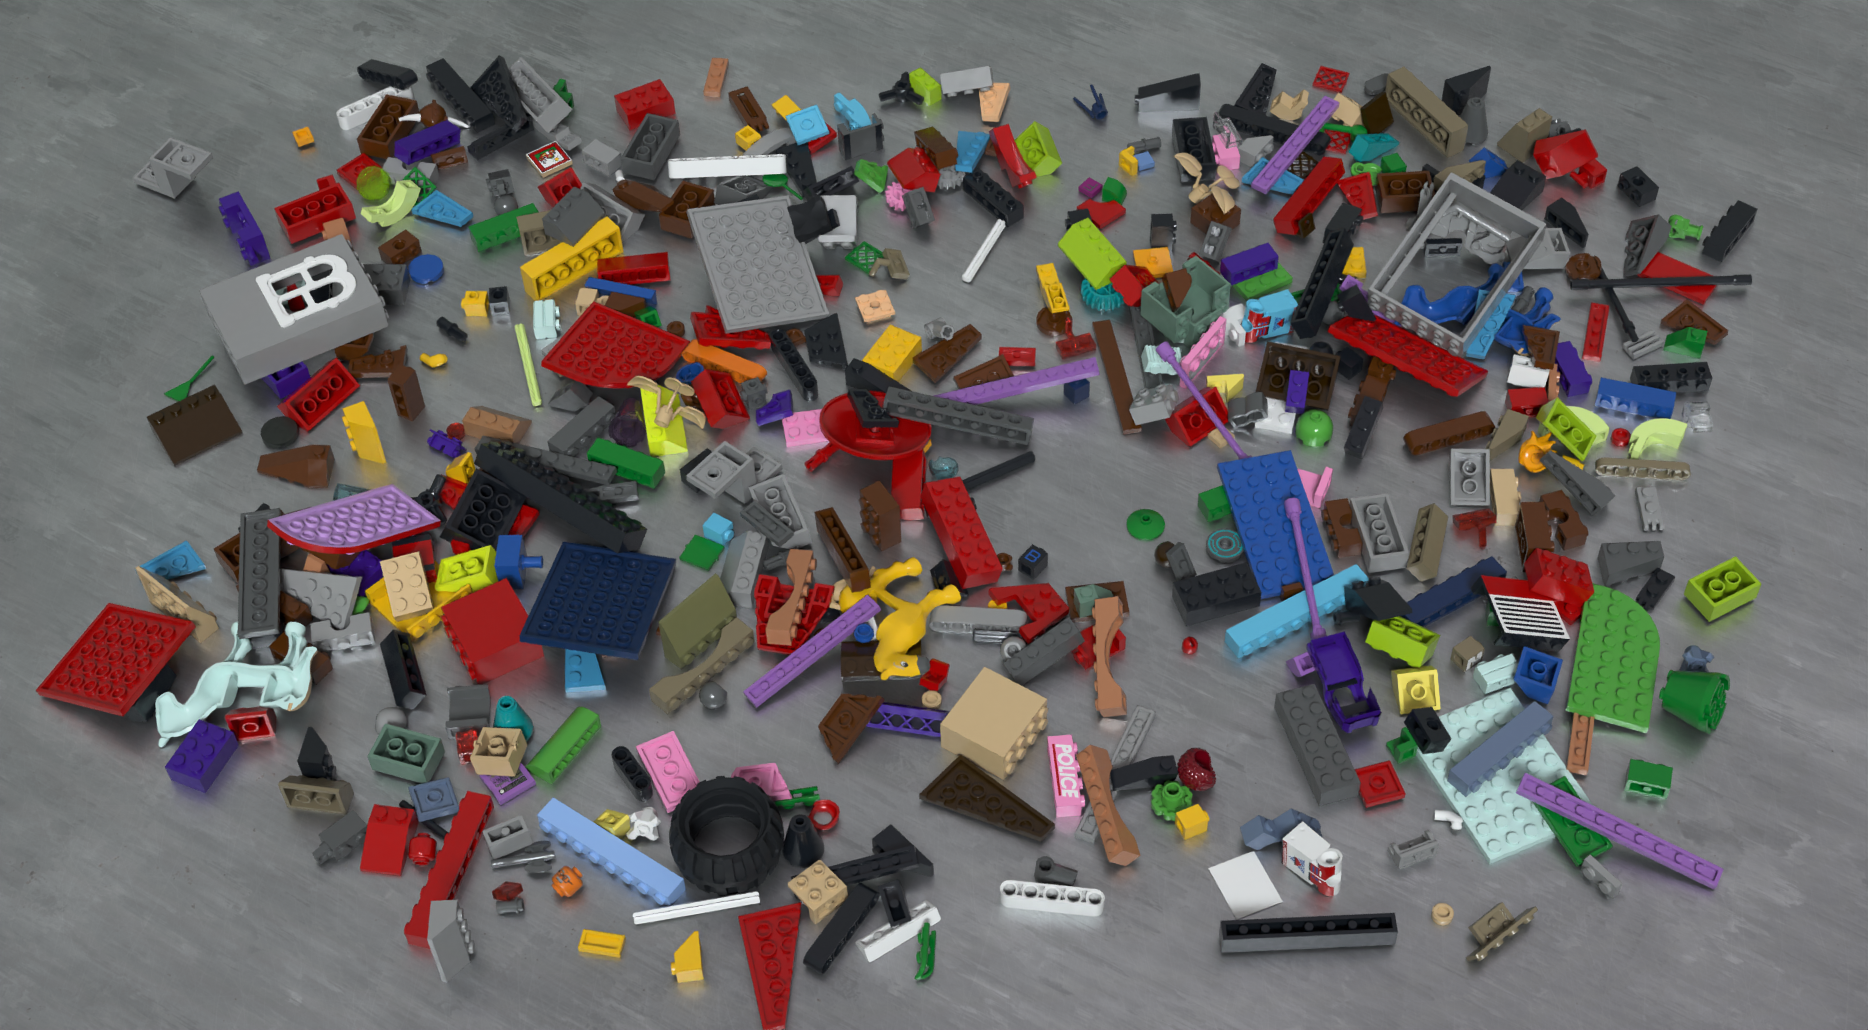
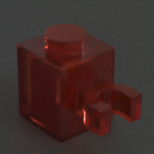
M471 729L463 733L457 732L456 734L457 751L461 765L472 763L470 757L474 750L473 743L474 740H478L476 730L472 731Z

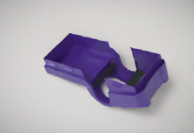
M1345 631L1314 639L1307 643L1306 649L1323 684V697L1326 707L1340 728L1347 733H1352V730L1369 725L1377 726L1382 713L1371 687L1367 698L1364 694V678L1361 666ZM1347 687L1351 690L1356 703L1340 707L1336 696L1335 700H1333V693L1336 689Z

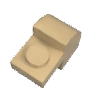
M1303 89L1292 98L1282 91L1272 100L1270 112L1280 119H1299L1302 116L1303 109L1308 104L1309 92Z

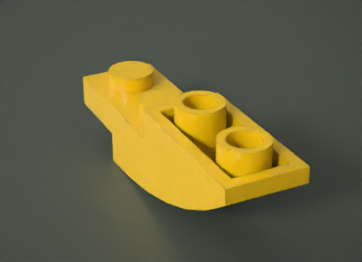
M1054 264L1037 265L1036 273L1040 282V290L1051 313L1069 311L1067 298L1062 283L1059 282Z

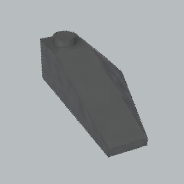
M1659 214L1630 222L1626 233L1628 246L1625 247L1627 258L1624 263V276L1629 277L1641 274L1667 241L1672 226Z

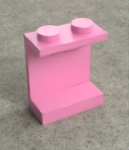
M1326 467L1323 475L1298 469L1310 506L1321 508L1332 481L1333 468Z

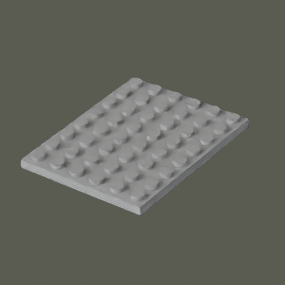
M789 195L687 210L691 229L726 334L823 319L829 316L805 242L799 243L794 235L793 224L787 207L792 206Z

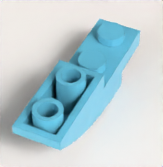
M840 92L834 95V108L849 121L851 131L871 125V120L866 110L855 98L849 101Z

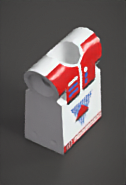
M1302 821L1282 839L1281 863L1309 884H1315L1318 891L1323 895L1334 896L1338 894L1341 888L1342 853L1337 849L1330 848V844Z

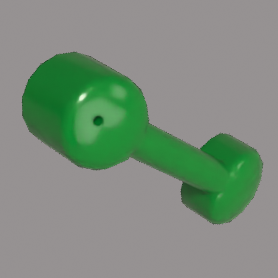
M1325 123L1319 130L1324 133L1325 129L1350 133L1352 142H1354L1358 134H1367L1366 128L1362 125L1345 126Z

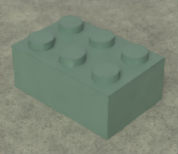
M385 723L367 757L372 770L418 783L430 782L445 754L441 738Z

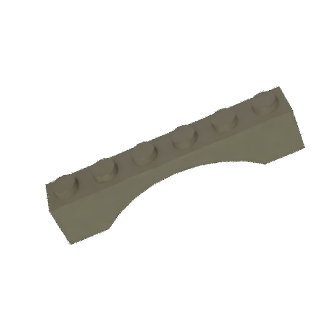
M736 617L722 629L721 638L716 649L702 664L688 672L663 677L649 689L651 701L666 714L677 709L685 699L691 697L697 689L709 682L715 674L720 673L727 664L736 660L740 653L753 645L755 642L753 630Z

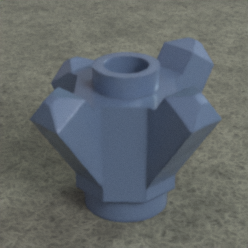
M1696 645L1688 646L1682 655L1684 660L1679 671L1709 672L1706 664L1710 663L1714 656L1710 652L1701 650Z

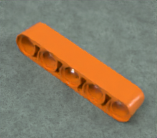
M696 339L691 340L682 352V357L687 362H698L703 365L704 369L730 373L733 381L738 383L757 377L762 382L767 375V371L763 366L712 345L709 347L699 345Z

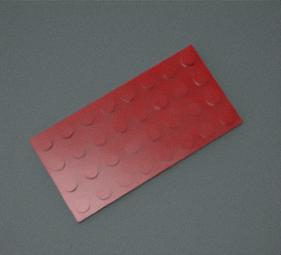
M1375 314V321L1346 316L1330 325L1328 333L1332 334L1336 339L1344 340L1350 346L1360 348L1366 354L1376 356L1382 362L1392 364L1398 370L1408 372L1414 378L1424 380L1430 386L1440 388L1453 397H1458L1486 378L1488 370L1459 356H1453L1447 350L1437 347L1433 343Z

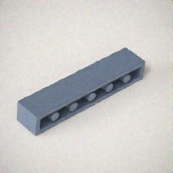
M1534 701L1451 768L1447 781L1465 797L1471 792H1477L1482 783L1486 780L1490 781L1499 769H1505L1509 765L1510 760L1521 756L1527 746H1533L1542 734H1548L1552 729L1551 724L1554 716Z

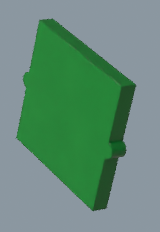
M694 535L689 544L685 545L686 548L679 559L709 571L713 564L719 560L718 557L725 547L706 538Z

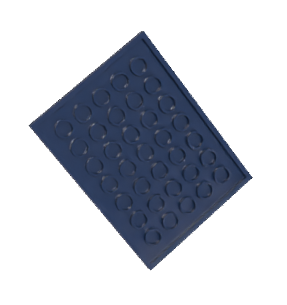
M563 542L519 635L520 642L638 660L675 569L676 559L635 552L617 554L609 548Z

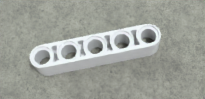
M412 85L404 90L388 87L340 108L336 112L340 128L349 130L368 122L386 94L414 100Z
M1006 880L1000 885V902L1008 908L1093 917L1101 915L1104 911L1105 897L1103 892L1098 889Z

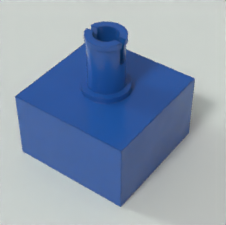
M499 535L494 565L498 581L507 578L513 589H524L526 569L543 568V556H527L522 535Z

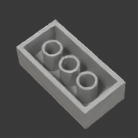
M1384 493L1350 498L1352 510L1351 523L1353 529L1358 528L1363 543L1361 552L1368 573L1407 568L1409 551L1389 494Z

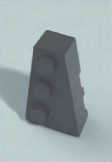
M1661 541L1602 543L1597 558L1604 586L1609 588L1611 584L1617 582L1624 583L1630 578L1636 576L1639 578L1654 573L1657 568L1661 569L1664 560Z

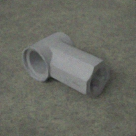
M941 317L924 325L925 333L929 339L938 337L948 341L953 338L955 333L954 327L946 324Z

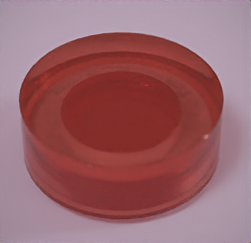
M461 423L450 424L446 429L449 439L454 437L461 440L466 435L464 426Z

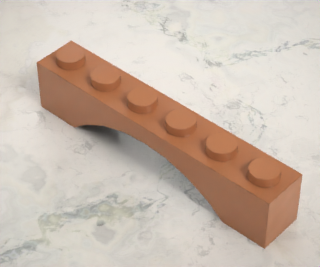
M790 549L786 561L787 574L794 585V590L788 601L778 611L770 615L766 627L767 644L791 646L793 638L797 637V624L801 623V610L805 609V597L809 595V583L812 584L813 570H816L817 559H814L812 550Z
M1118 596L1095 599V607H1092V614L1095 619L1093 634L1096 637L1093 650L1097 657V661L1094 662V671L1097 674L1094 686L1096 692H1098V698L1095 699V707L1103 717L1127 715L1126 695L1122 688L1114 681L1109 663L1112 641L1118 629L1124 623L1123 604Z
M1089 745L1078 753L1076 757L1109 862L1127 866L1141 855L1135 837L1122 821L1112 799L1109 783L1112 764L1108 751Z

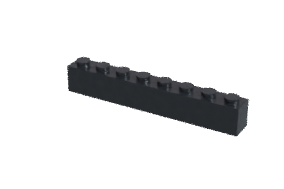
M1345 228L1329 232L1290 322L1299 339L1313 338L1317 335L1350 256L1354 243Z
M1395 913L1226 920L1220 922L1219 930L1221 953L1395 945L1398 934Z

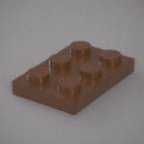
M1124 581L1094 584L1110 590L1114 597L1118 596L1123 604V618L1129 617L1130 612ZM1087 585L1065 587L1069 617L1073 623L1095 621L1093 615L1080 618L1074 605V588Z

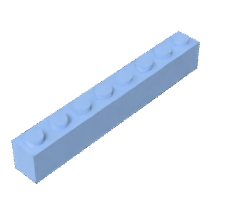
M554 797L537 814L539 827L544 832H551L560 842H566L576 852H582L587 855L593 863L598 862L609 873H615L625 883H631L636 886L642 894L652 896L658 904L671 906L686 890L682 877Z

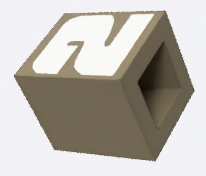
M1469 636L1453 647L1450 659L1465 672L1482 660L1485 648L1479 641Z

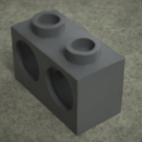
M924 187L902 195L913 229L935 220Z

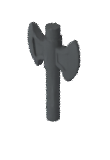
M538 841L524 848V851L528 853L527 855L491 860V867L497 868L529 863L525 866L526 871L532 873L546 872L551 870L552 866L545 861L555 859L554 850H546L551 845L550 841Z

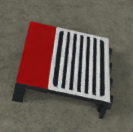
M1481 575L1471 586L1473 594L1487 596L1502 633L1493 642L1494 645L1521 648L1525 646L1538 650L1560 651L1570 640L1553 599L1530 591L1528 580Z

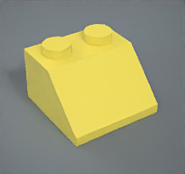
M1429 665L1421 666L1420 668L1391 670L1393 692L1400 714H1407L1412 709L1433 707L1434 710L1441 709L1436 668Z

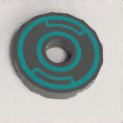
M1227 528L1213 531L1207 538V553L1212 559H1217L1219 562L1232 563L1241 558V555L1244 553L1239 534L1235 530ZM1222 544H1228V545H1230V547H1229V548H1223V547H1221V545H1222Z

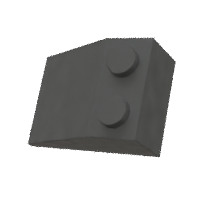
M749 175L737 176L718 184L714 203L717 205L736 203L755 194L760 199H764L773 187Z

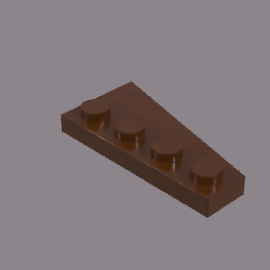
M969 324L955 332L952 339L948 341L943 339L914 356L913 363L936 383L982 339V334Z

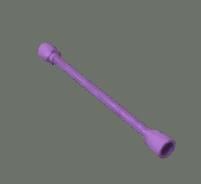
M1167 341L1160 344L1156 348V352L1164 362L1167 361L1171 364L1198 403L1203 407L1208 417L1214 422L1219 432L1225 437L1227 443L1236 452L1238 459L1252 457L1243 453L1241 447L1232 438L1230 432H1228L1202 394L1199 393L1189 376L1180 367L1174 356L1176 352Z
M1289 498L1285 500L1284 506L1287 518H1290L1293 525L1313 625L1310 635L1311 640L1327 635L1325 628H1322L1320 625L1299 521L1300 514L1302 513L1300 501L1298 498Z

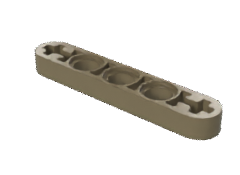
M1599 458L1595 462L1596 473L1602 476L1686 480L1691 476L1690 465L1685 462L1622 458Z

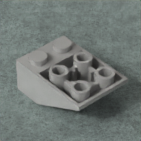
M1562 228L1545 229L1542 243L1524 269L1565 268L1570 251ZM1523 236L1509 240L1507 243L1505 242L1510 262L1526 241V238Z

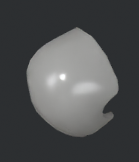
M397 707L382 709L376 716L375 729L377 734H380L385 723L405 729L407 724L405 712Z

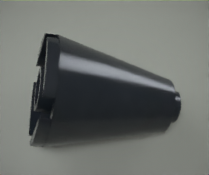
M802 814L795 815L790 820L782 850L784 858L792 866L798 868L810 867L820 860L824 853L822 838L811 820Z

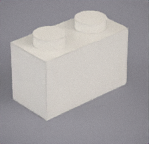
M1514 354L1507 382L1530 388L1545 387L1550 369L1534 367L1531 358Z

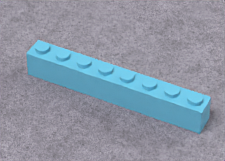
M1357 564L1313 586L1319 617L1345 605L1344 586L1352 585L1354 581H1369L1367 575ZM1304 590L1227 629L1224 642L1236 657L1240 658L1251 654L1259 647L1267 646L1271 641L1277 638L1280 639L1293 630L1300 629L1304 624L1312 620L1306 591Z

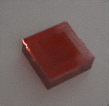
M506 881L493 890L492 895L496 900L511 901L523 892L521 883Z

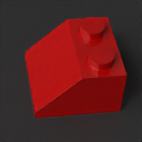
M572 167L542 183L537 188L545 201L554 207L574 186L580 189L582 184Z
M261 706L230 710L225 715L230 731L234 732L237 741L276 736V714L273 708H263Z

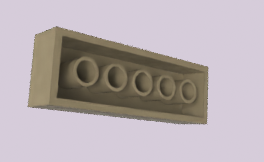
M1405 67L1389 73L1385 90L1389 104L1447 158L1464 151L1468 124Z

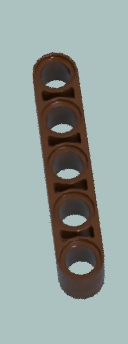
M1480 411L1412 430L1404 435L1403 440L1412 455H1420L1493 433L1495 425L1486 411Z

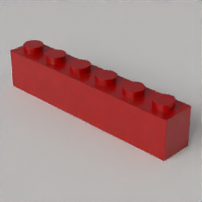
M1323 157L1273 218L1277 233L1297 234L1300 230L1298 222L1308 213L1313 214L1344 175L1345 169L1342 158Z

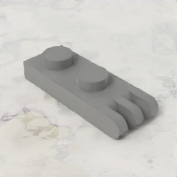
M1636 487L1635 495L1643 531H1648V525H1650L1651 531H1656V524L1659 531H1663L1664 523L1656 487Z

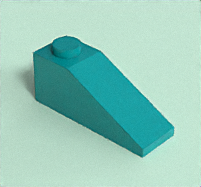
M1389 133L1358 134L1349 153L1358 162L1371 161L1398 146L1400 142Z

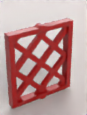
M1320 66L1312 86L1342 93L1350 73ZM1327 76L1329 79L1324 80L1322 77ZM1339 79L1340 82L1335 83L1334 80ZM1331 81L1333 84L1328 85L1326 82Z
M1325 129L1324 132L1331 138L1330 143L1334 142L1336 144L1333 147L1329 144L1327 150L1346 154L1351 141L1350 133ZM1337 134L1339 138L1334 139L1332 136ZM1338 140H1342L1343 143L1338 144L1337 141H1338Z

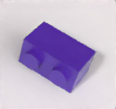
M1290 370L1285 412L1304 413L1309 372Z

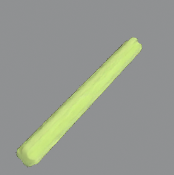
M522 323L516 324L515 331L532 405L535 407L540 406L542 400L525 327Z

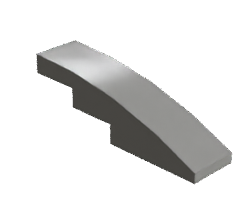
M531 116L533 127L552 142L556 141L562 148L570 151L582 143L580 137L570 133L567 126L558 123L556 128L548 133Z

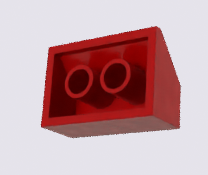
M915 147V149L907 148L888 160V167L903 189L915 190L924 187V190L927 192H935L941 174L924 149Z
M705 369L691 381L695 394L701 403V408L704 410L711 427L725 429L750 419L730 373Z
M1207 387L1200 390L1199 393L1202 394L1223 424L1229 422L1228 410L1217 388ZM1193 395L1175 406L1170 418L1165 419L1171 432L1188 447H1191L1217 428Z

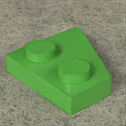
M860 159L856 162L854 175L878 193H881L885 187L888 166L880 167L875 162Z

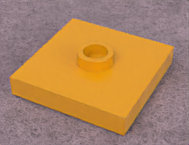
M1168 247L1133 250L1135 266L1147 267L1155 278H1162L1165 273L1173 272Z

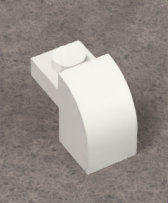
M1242 303L1230 307L1222 316L1227 319L1225 336L1229 335L1230 339L1235 341L1237 346L1245 344L1246 331L1242 327L1245 311Z

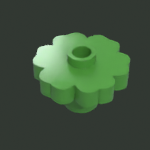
M1168 780L1164 783V786L1156 785L1152 791L1151 808L1156 815H1163L1165 820L1175 821L1176 812L1192 806L1193 794L1187 786H1180L1178 781Z

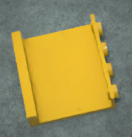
M434 560L435 570L438 576L440 565ZM384 577L366 589L365 593L370 600L369 603L399 631L409 633L411 641H414L441 621L440 616L443 615L442 606L471 594L472 590L470 585L467 584L457 592L436 591V582L429 583V589L434 609L426 615L396 622L393 617Z

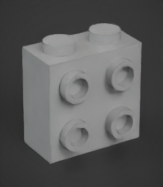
M1161 384L1152 389L1144 388L1139 390L1129 409L1135 425L1170 418L1179 400L1178 392L1174 390L1172 384Z

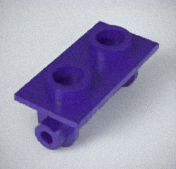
M429 430L433 433L432 437H429L427 440L430 447L441 452L445 446L442 452L451 458L460 456L461 449L467 451L462 446L463 442L454 437L452 439L447 438L448 435L441 430L437 432Z

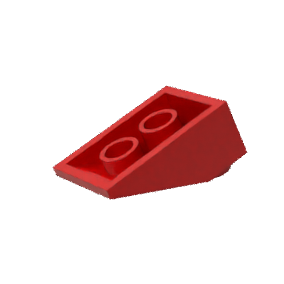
M1586 129L1536 140L1533 152L1546 179L1563 176L1598 157V153Z
M1124 265L1110 278L1113 283L1112 287L1118 293H1121L1124 297L1123 301L1131 307L1141 306L1142 289L1155 281L1158 283L1147 267Z
M374 804L367 824L360 871L395 876L402 875L409 853L410 839L415 836L419 824L414 809Z

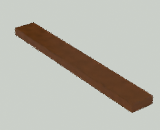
M1111 321L1092 322L1123 435L1142 432L1141 424L1135 425L1129 411L1134 400Z

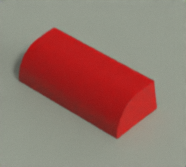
M668 252L597 259L598 279L627 285L670 281Z
M923 449L911 456L893 460L891 496L900 506V519L921 520L925 516L924 504L920 497L926 483L927 459Z

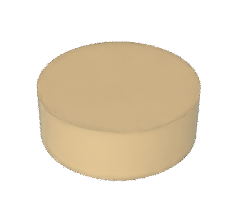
M927 691L922 695L923 707L939 709L941 707L942 698L937 691Z
M1446 903L1436 904L1431 913L1432 920L1442 926L1450 924L1454 916L1452 907Z

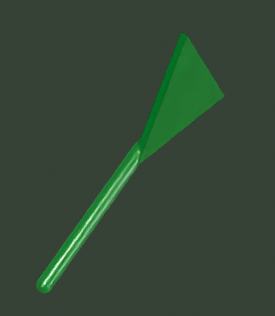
M212 355L189 381L167 391L164 395L177 401L187 398L190 385L214 359V356Z

